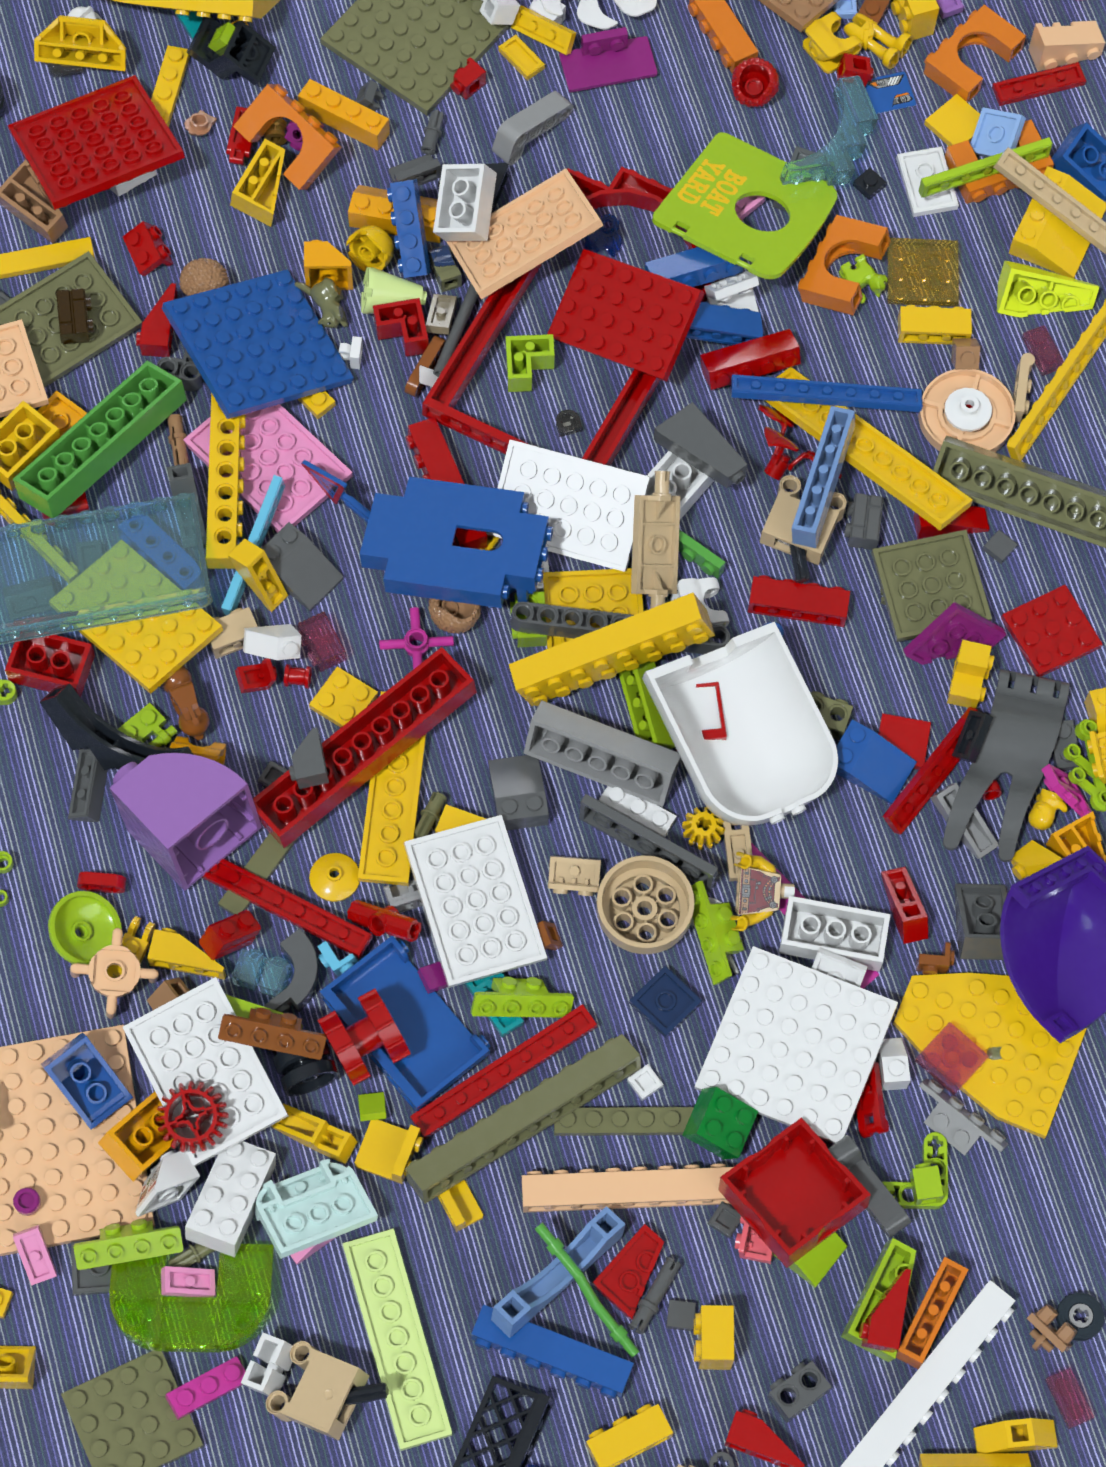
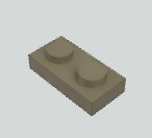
M433 294L425 324L427 333L449 335L457 305V296Z

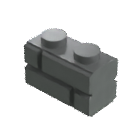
M856 493L853 502H848L847 516H851V521L845 525L844 537L848 538L849 547L868 550L877 548L883 497Z

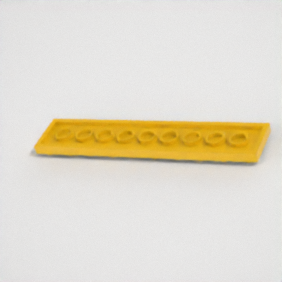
M792 367L776 377L809 380ZM764 400L820 441L830 408L833 405ZM834 406V407H839V408L848 409L846 406ZM855 414V428L845 461L938 530H942L971 506L973 499Z

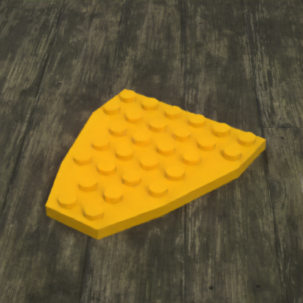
M981 973L912 976L893 1022V1025L933 1068L991 1116L1043 1139L1047 1136L1087 1029L1085 1028L1071 1038L1059 1043L1032 1016L1023 1004L1009 976ZM991 1047H1002L1000 1049L1002 1059H989L987 1057V1050Z

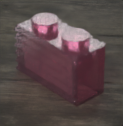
M321 612L298 623L299 633L302 635L301 646L306 645L309 653H307V656L313 667L317 665L319 671L322 672L347 660L346 651L325 612Z

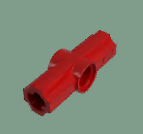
M354 900L347 911L348 919L353 923L368 927L376 936L386 933L413 942L417 940L421 932V923L417 919L400 914L395 907L390 905L381 908L360 900Z

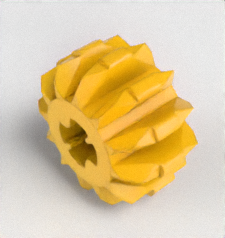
M697 807L694 808V814L687 813V821L682 822V828L685 829L683 837L690 838L688 843L690 846L698 843L699 850L703 848V844H706L711 849L713 842L720 843V835H723L725 831L721 827L724 820L717 818L713 813H708L709 809L707 807H704L703 812Z

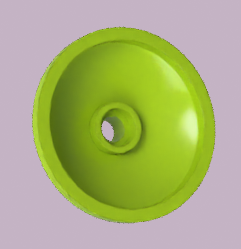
M77 891L61 898L53 907L48 921V932L53 947L62 958L71 964H89L92 957L98 951L112 944L113 930L115 928L122 930L120 918L110 902L102 896L89 891ZM76 929L80 931L81 937L76 935Z

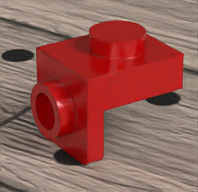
M265 658L261 664L240 666L235 670L241 693L268 690L277 677L276 668L272 665L269 658Z

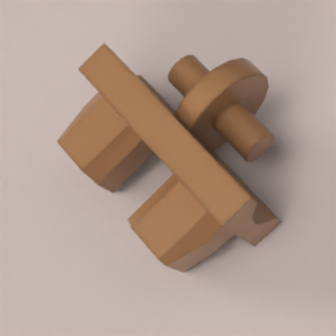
M1051 1305L1044 1306L1038 1312H1032L1026 1318L1042 1333L1041 1335L1036 1329L1030 1332V1335L1036 1340L1032 1348L1037 1351L1043 1347L1050 1353L1054 1346L1048 1342L1049 1340L1061 1352L1068 1351L1073 1346L1070 1342L1078 1331L1068 1322H1065L1057 1331L1051 1323L1059 1314Z

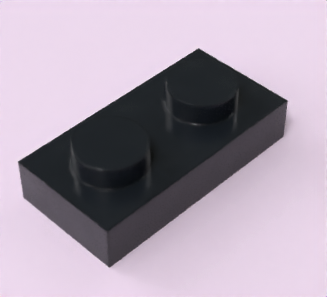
M970 710L952 756L958 760L975 763L993 717L986 713Z

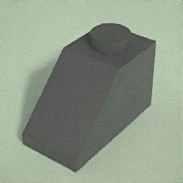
M312 728L292 755L293 766H289L291 780L297 781L299 789L329 783L321 737L318 728Z

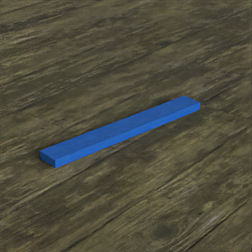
M734 374L731 377V398L920 412L923 407L922 389Z

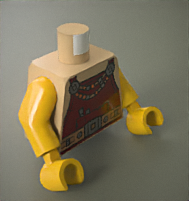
M738 851L736 855L741 856V861L738 864L734 863V866L738 867L735 912L741 916L732 915L730 920H737V926L731 928V930L744 931L748 926L758 924L772 916L773 911L779 910L780 898L789 899V896L794 897L795 886L794 884L781 883V874L776 871L775 865L762 856L748 855Z

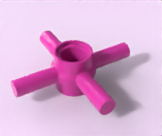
M418 607L410 608L411 629L406 633L404 639L379 640L380 650L405 649L413 659V669L423 662L422 656L427 653L429 647L454 646L453 636L428 637L426 632L421 629L420 609ZM414 640H419L422 642V644L419 646H414L411 644V642Z

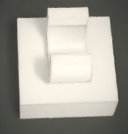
M353 336L351 345L340 343L339 353L343 360H350V369H360L363 352L362 337Z

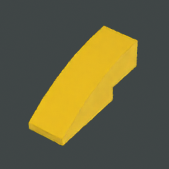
M283 1103L288 1117L271 1125L273 1129L343 1164L347 1163L358 1142L351 1133L331 1126L323 1119Z

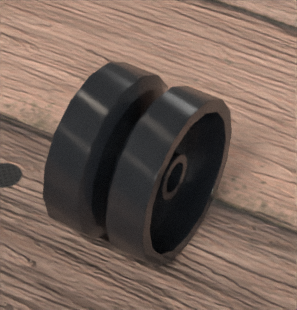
M325 1042L323 1055L320 1060L283 1052L275 1055L273 1063L277 1074L284 1075L280 1081L285 1095L299 1096L316 1091L330 1084L339 1076L334 1061L327 1059L331 1055L327 1042Z

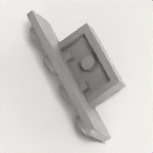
M925 1079L921 1082L919 1087L939 1102L923 1123L933 1131L941 1133L947 1142L964 1156L980 1136L1000 1152L1008 1146V1143L1005 1141L1006 1138L1001 1132L988 1128L981 1116L974 1112H968L963 1108V1102L957 1097H950L943 1092V1086L937 1081Z

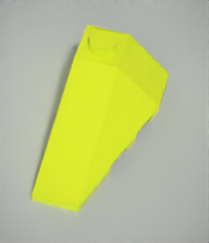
M1004 261L998 281L997 312L1015 317H1028V315L1033 314L1046 315L1059 311L1093 309L1099 286L1032 266Z

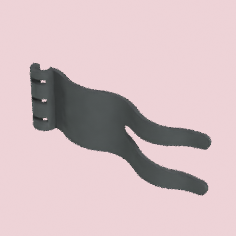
M1000 669L990 713L993 720L976 762L971 764L954 799L944 832L943 846L951 851L957 849L965 828L984 793L1000 774L1007 773L1012 777L1000 830L998 858L1003 862H1009L1014 857L1018 835L1028 806L1044 775L1041 769L1048 765L1054 750L1067 703L1070 683ZM1009 681H1014L1013 689L1007 688ZM1031 685L1037 686L1036 693L1030 692ZM1054 690L1059 691L1058 698L1053 697Z

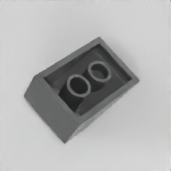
M290 522L261 548L268 556L286 592L310 612L344 579L343 575L310 539Z
M529 755L488 760L496 816L502 815L506 830L548 825L549 813L539 760Z
M955 884L956 931L960 959L1004 960L1000 939V923L1003 905L1007 896L1005 885Z

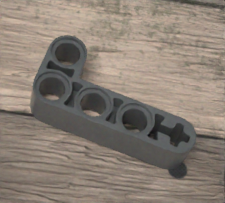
M186 350L183 359L164 357L158 361V367L165 371L172 370L173 372L170 374L182 380L184 390L197 391L202 387L204 379ZM189 375H196L194 378H187Z
M846 1135L828 1148L833 1157L846 1166L871 1194L866 1210L889 1238L911 1224L907 1213L864 1161L859 1148L849 1135Z

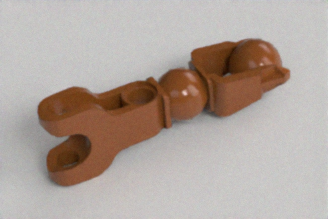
M183 665L161 686L170 696L173 708L179 716L178 724L182 732L197 740H201L209 726L210 718L206 710L198 706L191 673Z

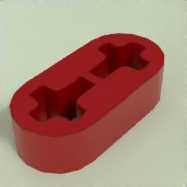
M80 872L77 887L85 891L125 892L127 878L118 874Z

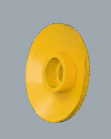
M326 854L313 864L309 875L310 885L315 894L323 900L330 902L343 901L352 896L359 886V868L350 857L344 854ZM337 871L339 875L333 878L330 876V873Z

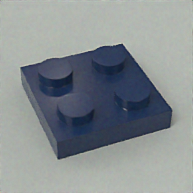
M666 966L629 1000V1004L665 1038L702 1003V1000Z

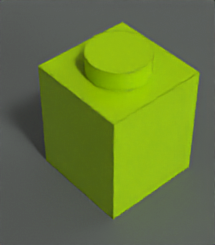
M930 1163L916 1165L909 1175L915 1206L940 1203L944 1195L938 1165L931 1166Z

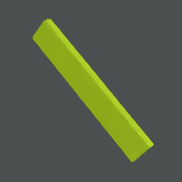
M1050 137L1012 150L1028 163L1049 157L1053 143ZM1002 153L922 178L918 190L921 198L1000 173L993 167Z

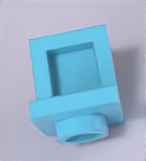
M327 941L317 946L322 953L318 956L326 969L331 967L337 976H340L358 962L353 953L340 961Z

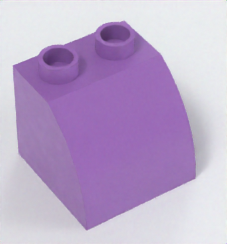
M185 753L149 755L139 764L130 762L120 768L113 778V785L110 787L127 831L184 891L262 828L248 783L228 767L202 756Z

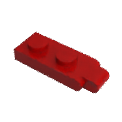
M236 106L226 154L230 155L229 163L243 165L245 157L250 158L253 142L246 140L233 127L247 110V108Z

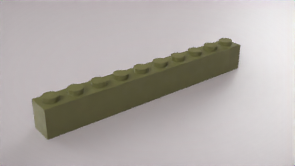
M623 1034L607 1040L603 1046L595 1051L586 1053L576 1063L565 1066L555 1076L544 1079L539 1086L531 1091L523 1092L518 1099L510 1104L502 1105L489 1117L478 1120L468 1130L457 1133L452 1140L443 1145L436 1146L423 1158L412 1161L405 1168L407 1182L423 1203L426 1204L640 1070V1054Z

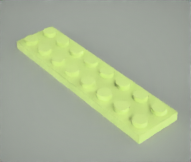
M394 1228L342 1243L381 1383H386L389 1389L386 1401L400 1451L453 1436Z

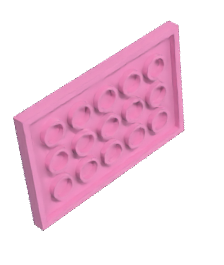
M280 404L245 414L246 428H241V435H245V450H241L240 457H244L245 461L244 472H240V479H244V493H239V497L259 514L273 476L282 477L285 489L270 524L277 533L288 522L296 526L328 498L327 494L302 466L301 463L304 460L345 483L353 477V472ZM210 417L183 439L186 446L208 467ZM226 430V431H224L223 433H225V434H230V433H232L233 431H232V430ZM227 451L224 452L222 455L228 456L231 455L232 452ZM225 473L222 477H230L232 474Z

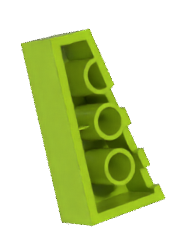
M894 1238L885 1243L841 1335L842 1338L887 1362L896 1358L897 1351L891 1353L861 1346L862 1339L859 1338L861 1323L865 1322L901 1271L911 1269V1281L916 1250Z

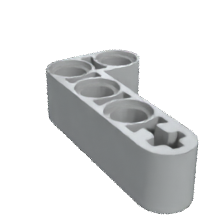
M551 92L504 121L497 131L492 151L509 166L514 165L520 159L525 144L567 119L573 111V104L559 92Z

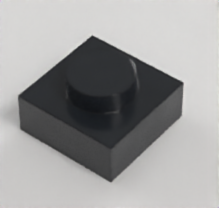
M868 168L854 180L853 186L870 200L885 188L886 181L874 170Z

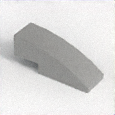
M957 783L949 784L930 797L946 822L959 789ZM975 808L961 841L977 859H980L997 848L998 843Z

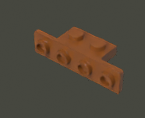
M251 1008L249 1018L223 1014L218 1039L320 1060L323 1055L326 1034L301 1029L302 1019L297 1018L294 1014L272 1013L266 1008Z

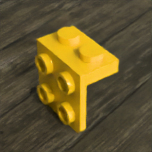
M371 1120L355 1159L356 1168L403 1184L406 1176L405 1168L412 1162L414 1153L420 1151L424 1138L421 1137L420 1128L410 1125L409 1129L406 1130L380 1120Z

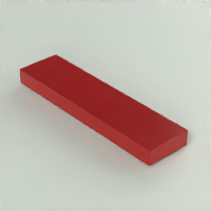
M1079 62L996 82L993 83L992 89L999 106L1083 86L1086 83V79Z

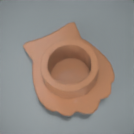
M200 110L188 118L184 125L190 135L202 136L210 131L211 126L215 124L217 119Z

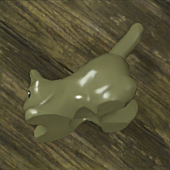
M324 278L322 282L315 284L312 288L304 283L295 282L294 285L311 296L321 308L322 318L318 321L319 325H322L323 328H337L340 323L343 327H348L345 311L339 304L343 300V293L332 279Z

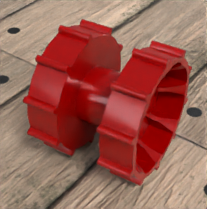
M375 988L358 997L366 1017L347 1028L343 1026L335 1011L317 1020L353 1086L371 1077L362 1057L383 1046L393 1063L411 1054L398 1027Z

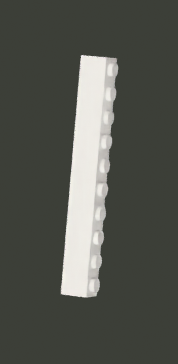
M990 1280L840 1467H884L885 1464L891 1467L900 1455L896 1450L902 1443L907 1446L917 1434L913 1431L918 1423L922 1425L926 1423L933 1414L929 1410L935 1401L939 1405L949 1394V1391L946 1390L947 1386L951 1381L957 1384L966 1372L962 1367L967 1361L973 1364L982 1352L978 1347L984 1340L988 1343L998 1332L995 1328L1000 1320L1005 1323L1015 1311L1011 1306L1016 1300Z

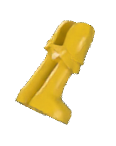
M856 13L852 19L853 23L849 22L844 27V32L848 37L857 36L863 42L862 48L865 51L867 48L882 60L883 66L888 69L894 68L899 61V57L902 59L913 41V35L904 32L899 37H894L877 25V22L873 21V19L861 13ZM873 37H875L876 39H878L880 42H882V43H883L884 45H886L888 48H885L884 46H882V45H880L879 43H877L875 40H873Z

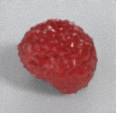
M752 57L739 63L733 69L732 90L735 99L742 105L762 107L779 91V75L769 61L759 57Z

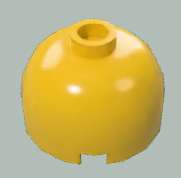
M375 225L361 227L353 232L346 242V246L349 244L350 249L348 252L349 258L354 265L364 272L367 267H373L382 271L388 266L394 254V244L391 237L386 231Z

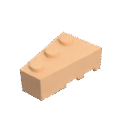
M1077 21L1071 22V26H1061L1060 22H1055L1050 27H1043L1042 23H1035L1028 50L1037 72L1087 59L1094 60L1101 56L1105 41L1097 22Z

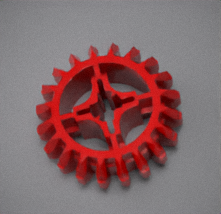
M189 1081L187 1090L180 1083L178 1084L180 1092L176 1093L172 1088L169 1090V1093L173 1096L170 1100L165 1096L162 1097L167 1106H158L157 1110L164 1113V1116L156 1117V1121L165 1124L161 1125L158 1131L160 1133L167 1132L163 1137L165 1142L173 1139L170 1145L173 1149L177 1148L181 1143L180 1151L182 1153H185L188 1146H190L191 1153L196 1154L197 1145L205 1152L207 1151L206 1142L215 1146L216 1142L212 1138L215 1135L218 1138H223V1134L218 1129L219 1127L227 1129L228 1125L221 1122V1119L229 1118V1114L220 1111L225 1109L227 1104L225 1102L218 1103L222 1095L220 1093L213 1095L215 1089L212 1086L208 1087L204 1092L205 1084L203 1082H200L197 1089H195L194 1082ZM190 1097L204 1098L210 1102L211 1106L206 1108L204 1106L200 1108L194 1107ZM182 1101L183 1111L172 1121L173 1112ZM190 1109L196 1115H199L198 1118H196V1126H194L193 1123L187 1120V1117H189L188 1114L191 1113ZM213 1114L212 1124L203 1134L202 1124L204 1120ZM190 1127L195 1138L181 1137L174 1129Z

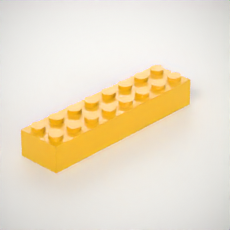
M692 592L510 663L509 668L516 691L531 706H539L541 700L548 702V700L555 697L567 696L573 690L588 688L594 682L602 679H611L622 671L635 670L640 664L648 661H658L662 656L681 652L692 644L704 643L710 637L715 636L707 609Z

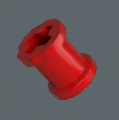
M286 664L284 686L288 687L289 684L302 685L309 689L312 667L296 668Z

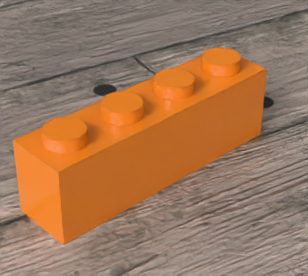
M689 0V13L692 17H696L700 30L703 34H707L713 50L718 51L724 67L729 68L731 73L744 60L758 57L759 51L725 0Z
M944 1257L896 1353L897 1359L916 1369L920 1368L969 1269Z

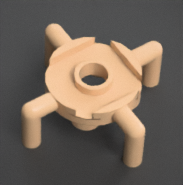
M120 928L113 930L112 944L98 951L92 957L89 964L74 963L70 967V975L73 978L79 977L80 974L89 975V980L94 990L107 997L106 1016L109 1019H113L116 1016L117 998L131 993L140 978L148 979L150 983H156L159 976L156 969L140 968L137 957L128 948L122 946L123 931ZM109 966H120L122 974L118 978H111L107 974Z

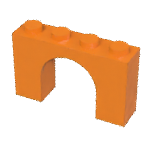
M983 5L978 11L975 9L964 24H959L954 30L953 35L949 39L945 38L935 53L931 52L926 57L923 74L952 96L958 94L968 103L980 91L983 78L960 60L958 51L968 45H983L1009 63L1023 49L1026 35L989 7Z
M267 84L233 127L249 142H258L276 120L285 117L295 122L302 134V148L299 155L283 175L299 190H307L342 147L337 143L338 139L329 131L325 132L320 127L321 123L314 116L309 117L303 111L305 108L297 100L292 101L287 96L288 91L280 84Z
M1032 119L1025 121L1016 148L1042 140ZM969 140L948 146L946 149L945 159L949 170L978 160ZM1050 155L1047 158L1030 163L1043 174L1047 166L1051 168L1054 166ZM1001 173L958 186L966 204L981 202L986 197L992 195H1002L1007 190L1013 188L1019 189L1017 185Z
M836 215L833 222L829 223L824 240L819 242L817 253L814 259L810 260L805 277L799 281L798 291L800 292L802 302L854 315L863 298L860 283L831 275L828 272L829 267L836 259L847 254H864L865 256L882 260L891 242L888 228Z

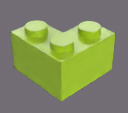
M553 334L506 336L508 392L532 391V370L554 369Z

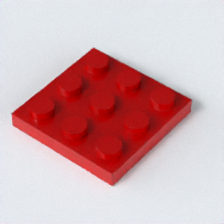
M1062 585L1001 616V620L1038 677H1042L1100 649L1103 645L1066 585Z

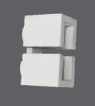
M262 1333L253 1356L264 1361L268 1366L265 1368L250 1360L241 1384L266 1396H269L273 1391H280L286 1378L282 1373L284 1370L289 1371L292 1364L290 1358L292 1345L284 1340Z

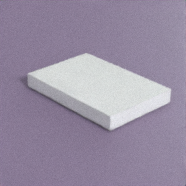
M942 146L897 154L896 160L913 217L958 209L959 204L954 188L921 198L918 192L922 178L948 170Z

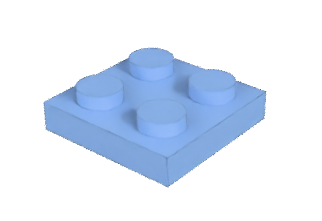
M983 107L970 143L975 154L990 157L1004 152L1008 147L1010 149L1016 148L1026 118L1020 114Z

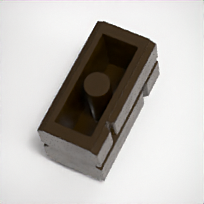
M85 289L58 290L56 298L61 343L89 342V333H94L93 319H88L87 311H92L91 298L86 297Z

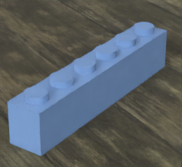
M834 406L830 408L792 525V543L817 548L855 428V411Z

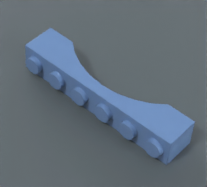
M606 1206L587 1223L577 1237L566 1247L565 1251L580 1270L584 1272L622 1238L626 1224ZM556 1257L540 1273L523 1285L513 1289L493 1307L491 1320L511 1338L575 1279Z

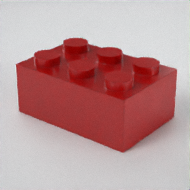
M20 626L5 668V673L8 680L12 683L47 692L70 683L81 697L95 654L90 643Z

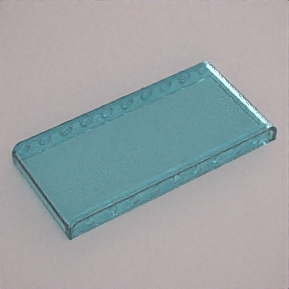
M180 493L177 496L167 498L157 497L150 501L131 502L122 506H108L100 510H85L77 514L58 515L55 518L35 519L27 523H12L5 527H0V645L200 609L209 606L213 602L195 493Z

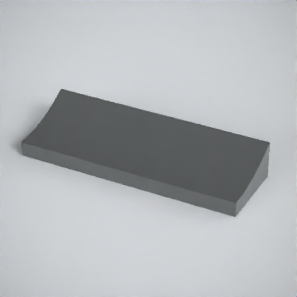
M587 794L581 800L580 820L644 856H655L671 862L684 873L688 881L693 884L703 881L706 891L711 892L722 874L716 866Z

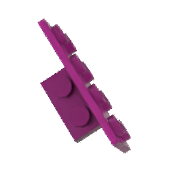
M626 27L581 35V48L572 50L571 54L568 55L559 53L561 66L570 93L657 76V68L648 37L628 39Z

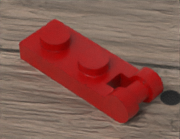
M877 1062L873 1065L856 1108L859 1133L863 1138L872 1137L873 1133L876 1132L882 1134L889 1131V1123L885 1118L880 1068ZM871 1116L874 1118L873 1123H870L869 1117Z

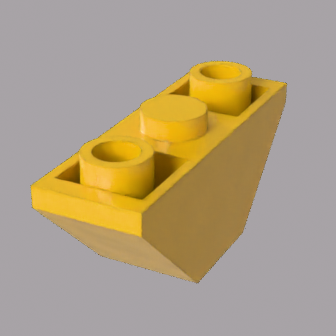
M1026 1418L1006 1420L973 1428L976 1453H1012L1058 1448L1054 1420Z

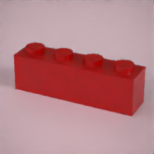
M790 329L700 355L702 374L711 390L731 385L732 374L761 376L801 364L800 346Z
M766 575L753 576L748 613L844 627L850 591L837 586L831 588L822 587L817 583H796V581L791 579L776 580Z

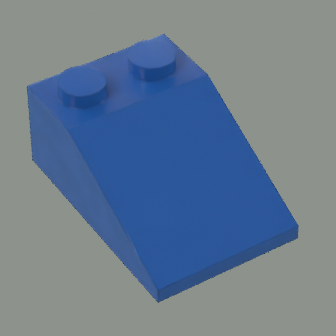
M1086 122L1073 128L1051 158L1054 163L1053 167L1070 175L1096 196L1106 201V140Z
M853 719L836 746L838 754L836 774L890 804L896 800L917 761L875 731Z
M83 1032L40 1064L90 1130L133 1098Z

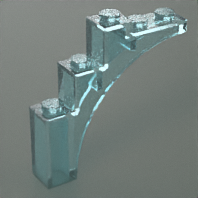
M860 76L838 79L833 92L838 110L836 134L827 145L816 153L801 160L785 163L780 175L782 185L820 181L822 179L826 180L828 186H842L850 183L855 171L852 160L862 157L867 145L864 136L873 133L878 121V116Z

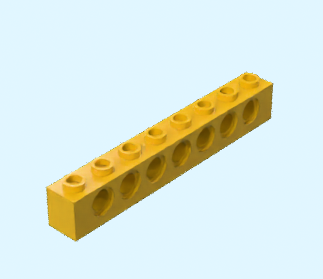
M212 393L206 562L208 569H235L228 554L238 545V537H243V524L239 523V515H243V501H239V493H244V479H240V472H244L245 461L244 457H240L241 450H245V435H241V428H246V415L227 419ZM226 430H232V431H233V432L230 433V434H225V433H223V432L226 431ZM227 451L232 452V454L228 456L222 455L224 452ZM225 473L232 474L230 477H222ZM224 495H230V496H231L229 499H222V498H221V497L224 496ZM223 517H230V518H231V519L228 520V521H221V520H220V519L223 518ZM222 539L230 540L228 543L225 544L220 543Z

